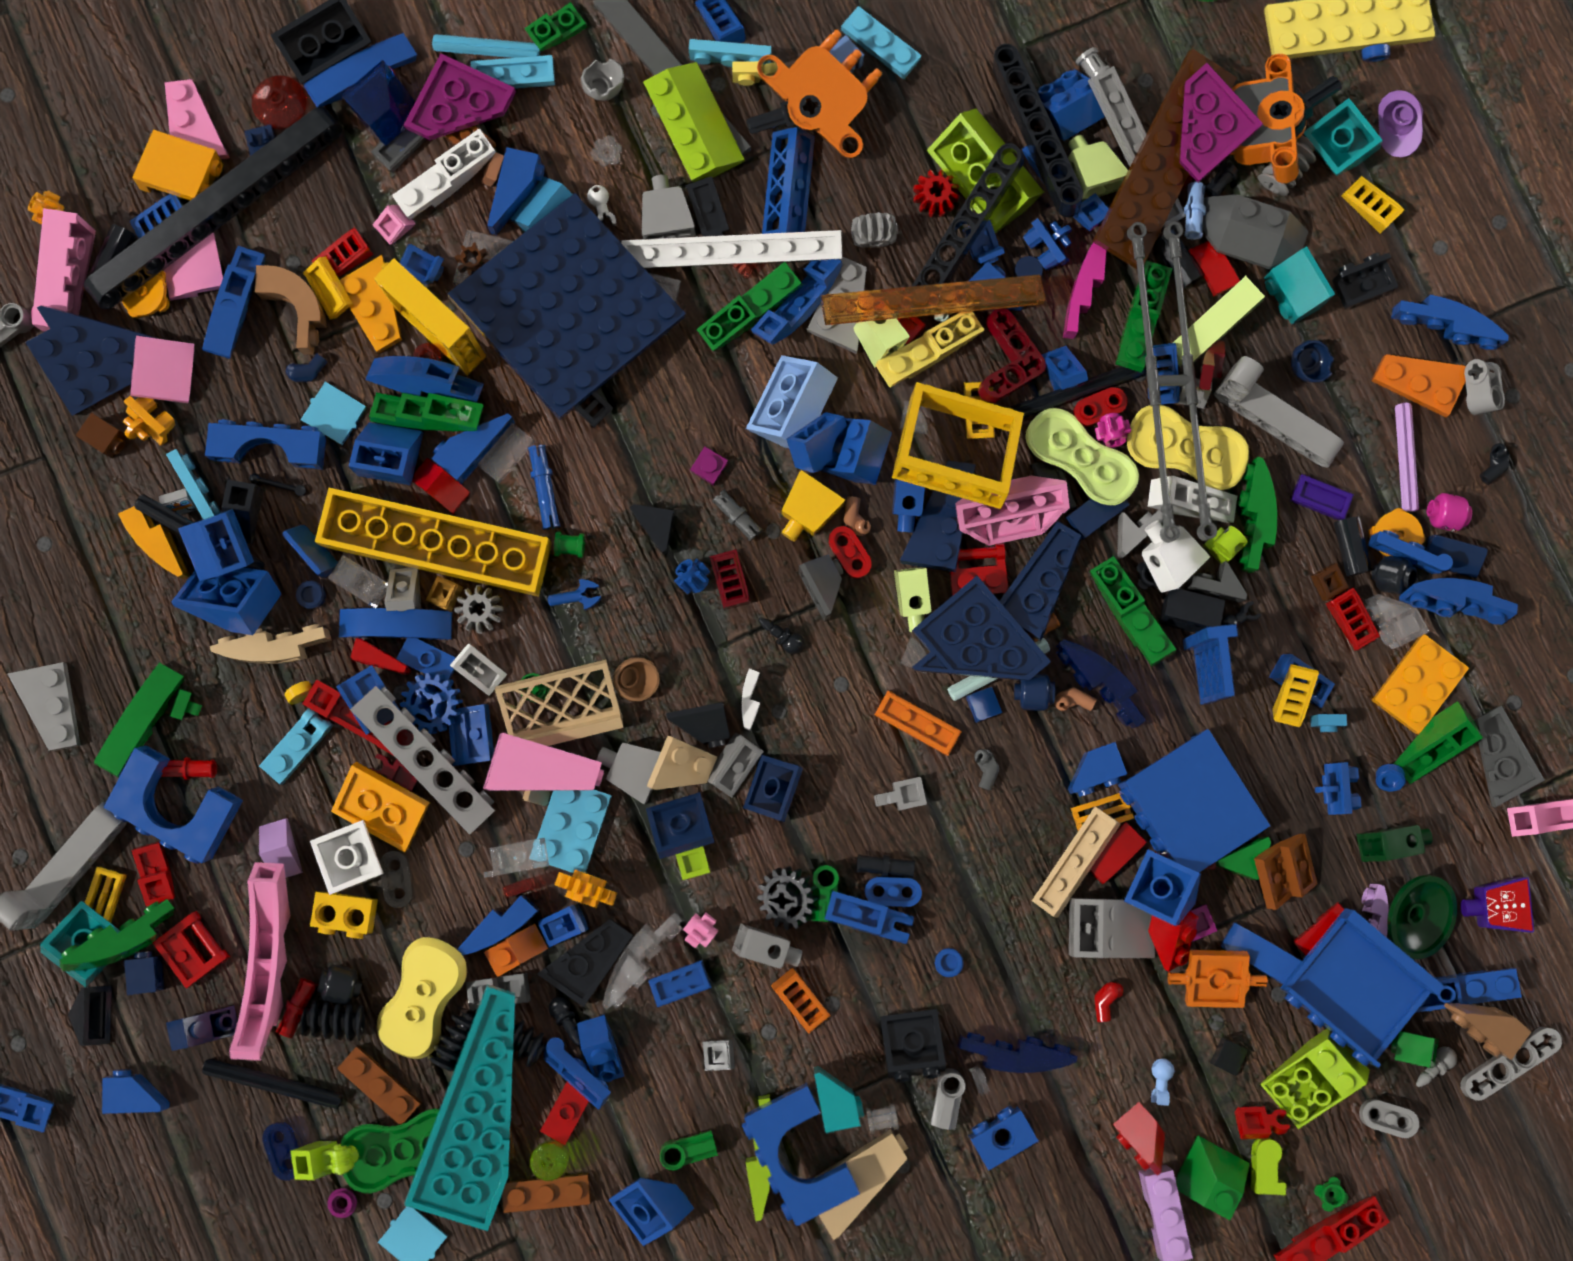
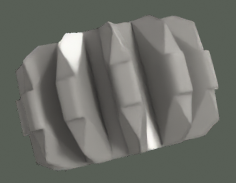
M869 213L867 215H860L852 221L851 235L854 245L858 247L879 248L896 242L898 227L895 216L891 214Z
M476 586L475 594L473 595L467 588L465 594L468 598L466 600L462 597L457 598V601L463 604V607L455 608L456 613L463 614L457 621L459 624L467 622L465 628L467 631L471 632L476 625V632L482 634L483 625L489 631L494 629L490 623L492 619L500 623L501 619L495 613L503 612L504 608L496 605L501 598L498 595L491 597L492 589L487 588L483 593L482 587ZM477 604H480L482 607L485 606V609H482L484 613L481 616L473 613V611H476L474 607Z

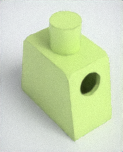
M1078 135L1071 139L1068 145L1072 152L1068 159L1083 190L1082 202L1094 193L1100 197L1118 191L1128 170L1110 147L1102 141L1088 145L1083 135Z
M867 297L861 298L853 304V308L860 317L854 326V332L873 366L876 367L877 361L902 348L910 336L886 304L882 303L873 308Z
M924 567L894 570L899 611L901 616H908L909 632H912L925 619L924 614L931 613L927 569ZM913 596H918V605L910 607V599Z

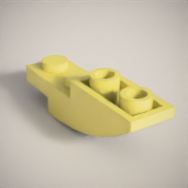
M968 308L926 331L922 337L880 359L875 366L889 388L907 378L911 379L946 358L983 333L984 328L971 308Z

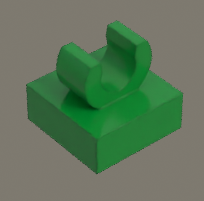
M179 689L170 717L182 720L184 712L199 716L202 705L189 701L191 692Z

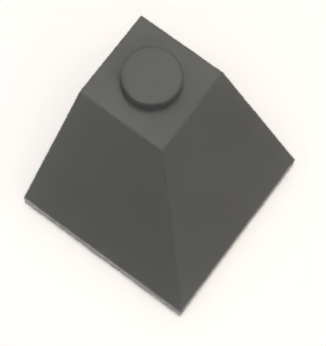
M829 554L799 565V575L824 622L830 620L842 580L840 575L844 573L838 560H832Z

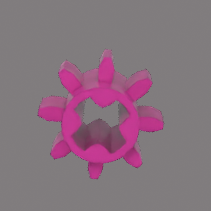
M1109 413L1102 416L1100 422L1097 423L1098 427L1095 428L1097 441L1103 440V444L1111 448L1123 445L1126 442L1128 433L1131 432L1129 420H1123V416H1120L1118 413Z

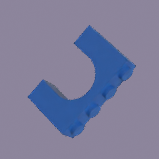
M147 745L134 748L103 808L112 812L115 818L135 825V829L139 833L158 838L160 844L164 847L181 851L185 854L184 857L193 863L199 864L213 859L243 800L221 787H215L208 790L194 818L187 825L170 823L160 815L154 800L155 788L163 774L162 770L167 766L170 758Z
M807 1083L744 1115L746 1122L742 1124L749 1140L754 1138L759 1148L755 1150V1154L762 1167L767 1165L772 1175L768 1177L772 1190L775 1194L780 1192L785 1202L781 1204L785 1217L788 1221L793 1219L796 1227L860 1194L846 1162L820 1176L805 1179L789 1173L779 1159L778 1147L784 1134L792 1127L820 1114V1108Z

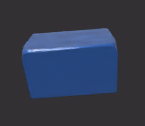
M992 687L966 696L976 723L1002 713Z

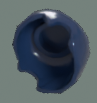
M1306 340L1294 349L1291 356V366L1294 375L1302 381L1319 383L1332 375L1330 367L1334 358L1329 352L1328 347L1321 341Z

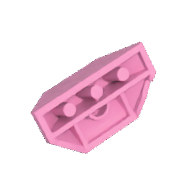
M1027 476L1011 480L1009 494L1001 509L963 498L955 503L959 530L988 546L1042 535L1058 520L1062 513H1065L1070 508L1067 482L1065 480L1038 476Z

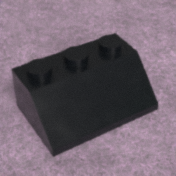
M328 0L271 34L272 39L301 85L372 43L346 0Z

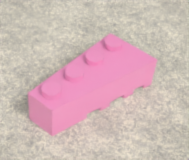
M43 208L34 306L31 310V320L34 326L44 332L50 328L37 309L40 305L79 315L84 282L87 278L96 230L77 213Z

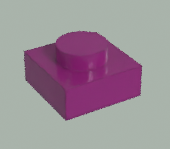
M704 446L692 465L690 472L714 486L727 466L728 460Z
M1206 904L1190 910L1199 917L1196 925L1197 934L1192 942L1218 931Z

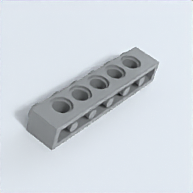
M375 686L350 710L470 835L495 811L491 807L494 801L484 790L478 793L471 786L475 781L464 769L459 773L452 766L455 760L445 749L439 752L432 745L436 740L425 728L419 731L412 724L416 719L405 707L400 711L392 703L396 698L385 686L381 690ZM383 708L390 709L394 714V719L389 725H381L377 721V713ZM402 729H408L413 733V742L408 746H402L397 742V733ZM429 750L433 754V762L429 766L423 767L417 763L416 757L420 751ZM441 771H449L453 776L452 783L447 787H441L436 782V777ZM463 791H467L472 795V803L465 808L459 807L456 803L457 795Z

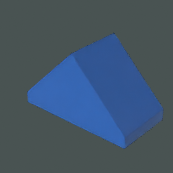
M578 903L537 921L548 948L589 930Z

